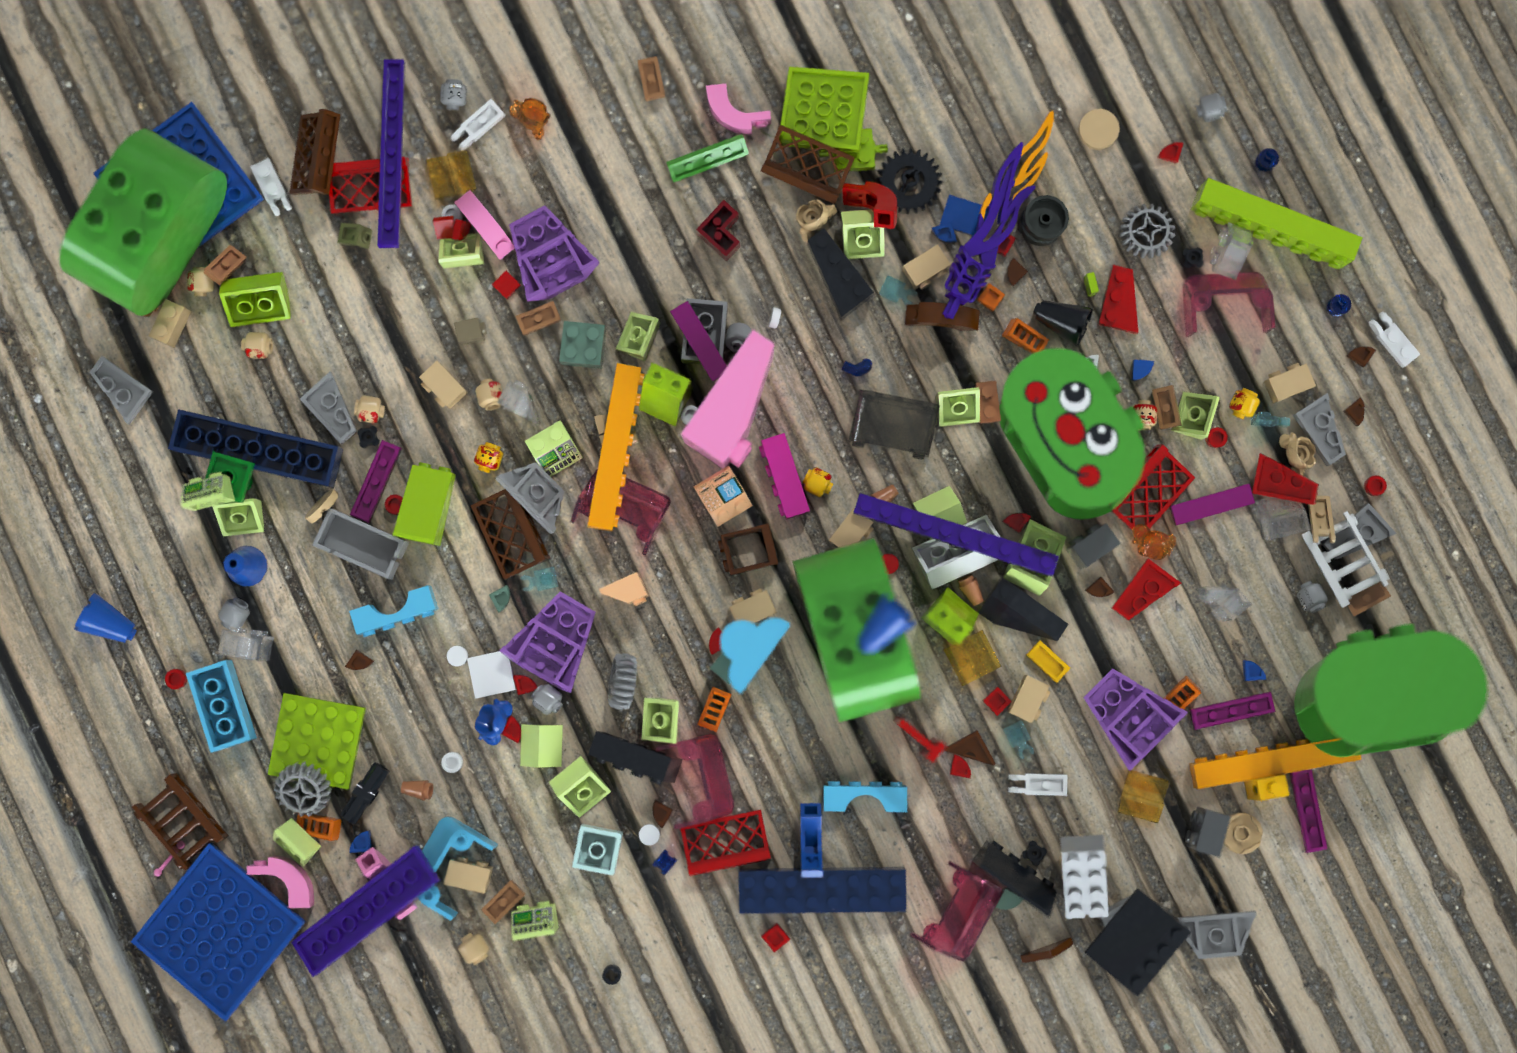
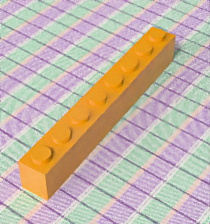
M617 363L588 520L589 528L612 532L613 527L618 525L619 515H615L616 507H621L623 495L619 494L620 486H625L626 474H623L624 466L628 467L630 454H626L627 446H632L634 434H630L631 426L636 425L637 414L633 412L634 407L639 406L641 394L637 393L638 385H643L645 374L641 373L642 367Z
M1340 738L1310 743L1308 739L1296 740L1294 745H1288V742L1275 744L1276 748L1268 749V746L1256 747L1255 752L1248 753L1246 749L1235 751L1233 756H1227V753L1215 755V759L1207 760V757L1195 758V762L1189 763L1194 788L1202 789L1362 759L1361 755L1350 757L1332 756L1315 746V744L1341 740Z

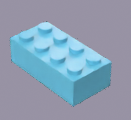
M224 660L186 673L211 753L257 738L232 660Z

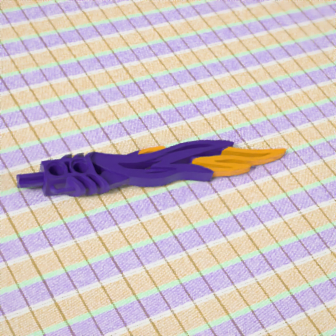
M1053 111L1047 114L1034 137L1024 147L1023 142H1020L1009 153L999 168L991 193L985 197L981 206L976 232L964 245L960 246L954 262L950 265L949 276L944 285L947 290L945 297L949 298L942 313L945 318L953 319L959 306H963L967 302L973 303L980 289L986 286L987 282L984 281L990 278L991 274L988 273L996 266L995 261L998 247L1014 229L1019 208L1035 190L1036 186L1033 184L1046 163L1048 152H1045L1026 173L1032 160L1045 147L1049 139L1054 121ZM1045 130L1044 138L1040 145L1025 160L1014 179L1020 158L1037 142ZM1037 169L1029 182L1010 198L1011 188L1019 186ZM998 214V228L987 241L983 242L984 238L991 230L994 220L996 219V216ZM1009 216H1010V219H1009V221H1008V223H1007V225H1006L1004 231L1002 232L1003 226H1004L1005 222L1007 221V219H1008ZM979 256L980 263L972 258ZM967 269L971 270L973 276L967 274ZM958 286L963 288L964 294L958 291Z

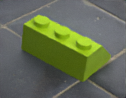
M283 272L226 279L220 286L219 296L230 327L291 319L288 288Z

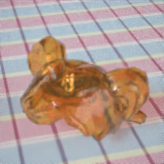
M526 98L522 102L516 99L513 100V104L509 106L511 116L517 118L525 128L532 130V134L537 141L541 140L544 136L543 128L551 117L550 113L547 112L545 104L535 98Z
M1138 524L1132 530L1134 536L1132 543L1137 544L1139 555L1153 560H1161L1167 555H1171L1172 549L1176 544V537L1173 534L1167 535L1158 530H1150L1145 524Z

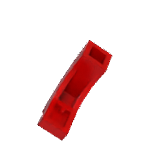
M866 181L865 185L844 183L842 187L843 205L869 208L874 211V227L895 228L897 223V198L889 188Z

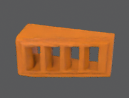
M1018 318L1011 319L1002 334L1003 337L1032 354L1044 350L1049 342L1048 338ZM1023 331H1025L1024 336L1022 337V339H1020V335ZM1030 335H1032L1033 337L1031 341L1029 342V344H1027L1026 342L1028 338L1030 337ZM1037 339H1039L1040 342L1037 345L1036 349L1033 348L1035 342L1037 341Z
M1185 676L1163 699L1170 701L1181 709H1185L1202 692L1188 676ZM1187 685L1193 692L1190 694L1184 686ZM1179 691L1187 697L1185 700L1178 694ZM1175 697L1181 704L1178 706L1171 698Z
M712 686L697 725L717 732L732 694ZM714 694L725 698V701L722 702L713 698ZM713 702L721 705L722 709L712 707L710 703ZM708 709L719 713V716L715 717L708 714ZM707 717L709 719H712L716 721V724L713 725L711 723H708L704 721V718Z
M299 813L297 814L296 823L303 829L305 819H308L305 831L311 837L329 841L338 840L341 819L314 814L308 817L306 813L300 817ZM315 820V828L314 831H312L313 822ZM322 822H324L323 832H320Z

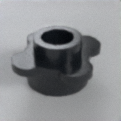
M1199 247L1191 250L1186 248L1182 253L1185 256L1184 267L1187 269L1192 266L1202 267L1204 265L1202 260L1203 250Z
M375 426L365 429L360 428L357 432L360 439L359 445L362 448H367L369 445L377 446L380 443L376 434L378 429Z
M1030 841L1028 848L1022 852L1023 858L1029 859L1035 866L1039 865L1043 856L1047 854L1046 848L1038 846L1036 841Z

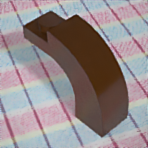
M919 302V304L906 305L905 325L942 326L958 331H978L980 310L960 305L954 318L947 319L942 314L947 303Z

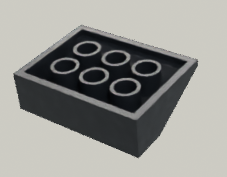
M986 840L972 861L1049 918L1057 891L1052 888L1054 884L1045 877L1043 880L1036 877L1037 871L1028 865L1025 868L1021 866L1019 858L1012 853L1006 855L1002 852L1004 847L994 840L992 843Z
M1137 888L1085 950V953L1124 987L1139 996L1191 934V931L1182 921Z

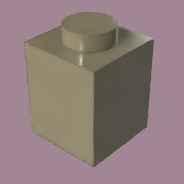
M478 317L454 322L458 343L461 346L485 340L484 334H487L486 325Z

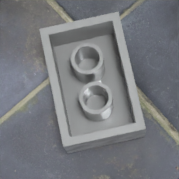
M687 298L686 301L691 305L723 358L728 302ZM683 334L682 363L702 365Z

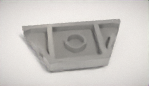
M536 462L495 477L549 534L555 532V521L560 513V502L563 500L564 490Z
M1256 911L1176 918L1182 921L1191 931L1186 940L1199 959L1241 956L1253 920L1256 917Z

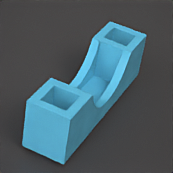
M427 585L409 591L406 604L397 613L386 615L379 612L373 605H366L349 612L356 635L363 634V637L376 634L375 630L383 628V631L395 628L394 624L401 621L403 624L415 621L414 617L422 615V618L432 616L434 611L439 608L432 586Z
M828 781V785H823L824 811L845 812L847 805L855 797L870 795L881 801L886 812H907V786H902V782H890V785H882V782L870 781L869 785H861V781H849V785H840V781Z

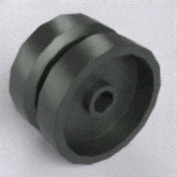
M1043 195L1033 199L1020 215L1019 230L1023 238L1036 246H1047L1055 242L1067 228L1069 222L1068 210L1062 201L1050 195Z

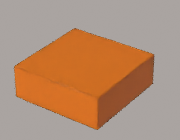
M988 283L977 298V301L993 312L1005 294Z

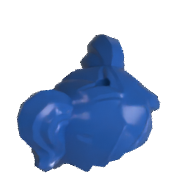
M494 699L493 704L482 706L475 722V729L480 733L479 740L483 739L487 744L493 746L500 743V734H502L506 726L507 717L513 713V707L509 701Z

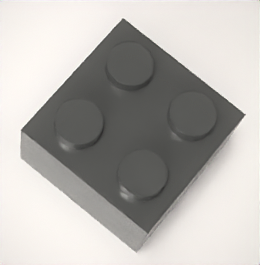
M1097 523L1085 531L1087 535L1084 537L1080 535L1069 542L1070 546L1066 550L1077 566L1083 569L1121 543L1107 523L1103 525Z
M1197 806L1191 815V830H1188L1186 833V846L1195 851L1220 857L1231 817Z

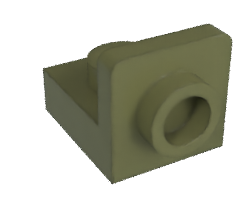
M341 223L337 243L369 249L372 229L360 224Z

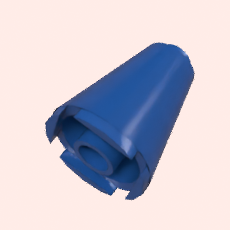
M253 546L238 547L224 560V568L229 578L240 586H253L259 583L268 569L264 553Z
M94 593L88 600L91 603L83 608L78 617L74 630L126 643L127 640L132 641L137 632L134 629L135 624L100 595Z
M884 593L881 596L857 639L859 642L858 647L866 654L869 652L874 654L917 623L916 620L911 621L909 619L912 615L897 600H888V594Z

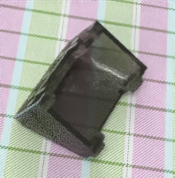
M859 390L848 442H851L852 446L864 448V445L871 444L907 451L913 454L912 458L924 460L930 454L940 405L879 392Z

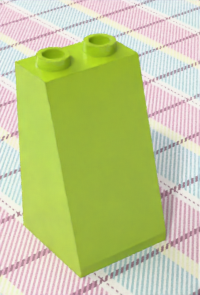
M652 362L643 380L639 410L676 427L681 413L693 392L691 381Z
M419 462L418 466L412 465L393 536L441 546L456 474L451 473L450 468L439 466L438 470L432 469L430 464Z
M947 587L923 614L921 619L951 645L960 644L973 629L979 613Z

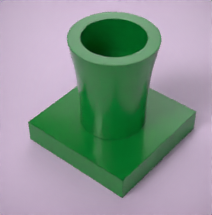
M213 452L205 479L210 478V474L222 472V475L229 476L235 501L243 503L246 492L252 486V472L255 463Z

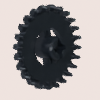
M902 148L900 156L894 151V159L887 156L889 164L882 162L881 166L884 170H878V174L882 177H877L876 181L882 183L881 185L889 188L896 195L899 213L903 209H905L906 214H909L910 209L915 214H917L918 208L925 211V204L932 206L930 199H938L934 193L941 192V189L936 187L943 184V181L937 180L942 176L941 172L936 173L939 165L932 166L934 158L927 161L928 153L921 157L920 149L916 154H913V149L910 148L909 153L906 154L904 148ZM904 168H913V170L908 169L903 172L900 179L901 188L898 191L895 186L896 174ZM921 173L924 178L923 189L915 195H905L907 192L917 188L919 183L918 174ZM913 176V182L908 183L906 189L902 192L905 188L906 180Z

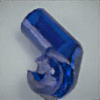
M865 358L856 365L845 361L841 370L860 377L870 372L872 361Z

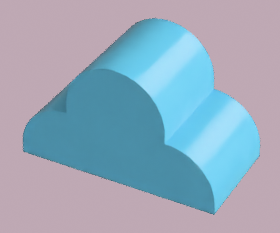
M770 618L763 621L757 627L749 621L738 620L730 623L724 629L720 639L721 648L726 657L733 661L729 668V680L733 688L740 694L790 627V623L780 618Z

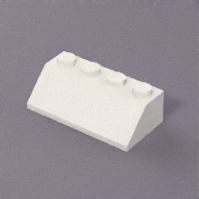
M987 515L963 525L1000 537ZM935 539L928 540L912 548L931 589H935L998 560Z

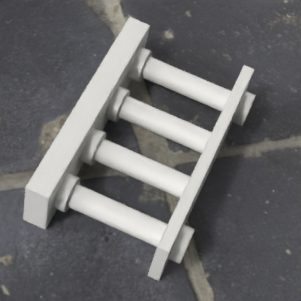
M1348 511L1343 513L1345 520L1334 525L1335 534L1350 527L1356 538L1328 552H1321L1318 545L1321 544L1320 541L1329 536H1318V543H1313L1310 531L1301 535L1341 608L1350 604L1348 600L1351 599V596L1378 582H1381L1383 587L1389 585L1387 580L1390 579L1384 568L1380 570L1356 527L1359 524L1353 513L1349 515ZM1359 545L1361 546L1366 555L1365 557L1337 571L1336 569L1331 570L1328 565L1331 559ZM1369 563L1371 564L1376 575L1348 589L1341 588L1338 581L1342 577Z

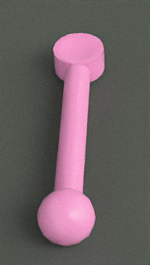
M179 841L176 844L178 849L185 848L184 841ZM171 854L159 868L154 870L155 876H161L162 870L173 858Z

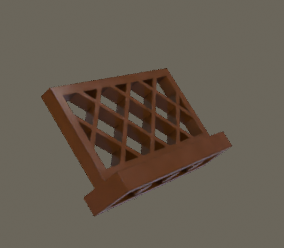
M319 109L317 113L301 115L289 194H329L341 114L327 109ZM314 130L315 133L313 134L312 137H310V134H311L312 131ZM311 150L312 153L310 154L309 157H307V154H308L309 151ZM308 170L309 173H308L307 176L305 177L304 174H305L306 171Z
M780 124L761 172L835 204L841 194L840 192L855 157ZM782 131L789 133L793 142L783 146L780 140ZM805 140L809 142L812 150L801 154L797 143ZM794 144L798 156L788 159L784 148ZM823 148L828 151L830 158L820 162L816 151ZM778 150L782 151L785 159L781 163L771 160L773 153ZM813 152L817 164L807 167L803 156ZM844 157L849 160L847 167L838 170L834 159ZM800 158L804 169L799 171L793 170L790 161ZM832 161L836 172L825 176L821 164ZM818 166L822 177L815 180L811 178L808 170ZM836 174L840 181L837 189L829 186L827 181L828 177Z
M505 488L471 505L504 580L551 559L532 516ZM505 495L508 500L506 509L496 506L500 496ZM484 504L491 507L488 518L481 516L478 507ZM495 508L504 511L501 523L491 519ZM508 513L516 518L514 528L504 524ZM490 522L500 525L496 536L488 532ZM503 527L513 530L509 541L499 538ZM516 532L523 534L525 538L522 546L513 543ZM498 540L508 544L504 555L497 552ZM511 546L521 549L518 560L508 556ZM524 551L531 552L535 561L529 564L522 562ZM507 559L516 562L514 571L508 574L504 567Z

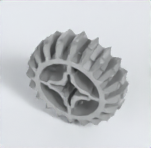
M1142 204L1141 208L1135 206L1133 212L1129 210L1127 212L1128 217L1122 219L1124 224L1120 226V229L1125 232L1119 235L1121 238H1126L1122 245L1129 244L1126 250L1128 252L1131 249L1135 250L1133 256L1141 253V259L1145 258L1146 253L1149 259H1152L1154 254L1159 257L1161 251L1166 252L1168 250L1167 246H1171L1173 243L1171 238L1175 237V234L1170 232L1175 229V226L1169 225L1173 219H1166L1168 211L1162 214L1160 213V206L1154 210V204H1150L1148 209L1145 204ZM1142 217L1141 227L1132 230L1134 220ZM1151 218L1155 219L1160 225L1153 224ZM1145 228L1151 231L1149 235H1147V232L1144 233L1143 230ZM1162 233L1160 243L1153 246L1154 235ZM1135 238H1140L1144 245L1137 242Z
M622 653L616 654L613 659L608 688L610 707L623 710L628 709L632 704L637 675L635 656Z
M298 762L294 763L293 766L289 765L280 772L275 781L274 791L277 792L275 798L281 799L279 805H285V811L292 810V815L296 814V812L299 813L300 817L304 816L305 813L308 817L313 813L317 814L325 808L330 800L332 788L329 787L330 781L325 780L327 774H321V768L314 769V764L308 767L306 762L301 765ZM299 778L298 781L289 782L291 779ZM317 797L314 800H307V798Z

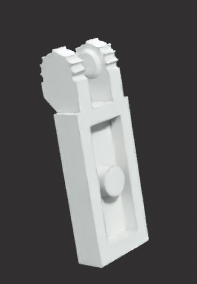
M490 99L463 122L450 139L457 141L466 132L469 137L459 145V149L464 151L504 118L505 114Z
M267 158L251 166V170L275 216L280 215V210L275 201L280 199L283 202L284 208L287 211L291 210V205L286 197L288 195L271 160Z
M1381 312L1378 317L1387 328L1383 331L1378 322L1373 319L1369 322V325L1383 346L1398 364L1404 368L1417 358L1420 353L1398 326L1393 323L1392 319L1385 312Z
M1009 774V779L1013 781L1025 780V788L1012 786L1008 788L1010 793L1067 796L1066 774Z

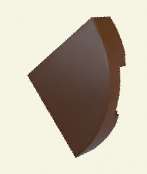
M1015 258L1010 261L1007 269L1008 281L1012 287L1028 272Z
M1358 347L1350 351L1346 356L1361 367H1365L1376 349L1372 347Z
M1361 397L1343 411L1356 427L1364 419L1365 404Z
M1099 577L1085 589L1088 594L1095 597H1106L1114 593L1113 589L1102 577Z
M356 649L345 667L351 670H362L372 665L374 660Z
M655 799L652 807L653 817L661 828L664 827L673 809Z

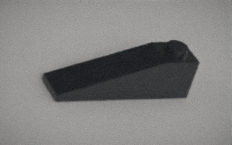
M1004 578L998 580L977 612L993 624L1054 641L1059 640L1069 625Z

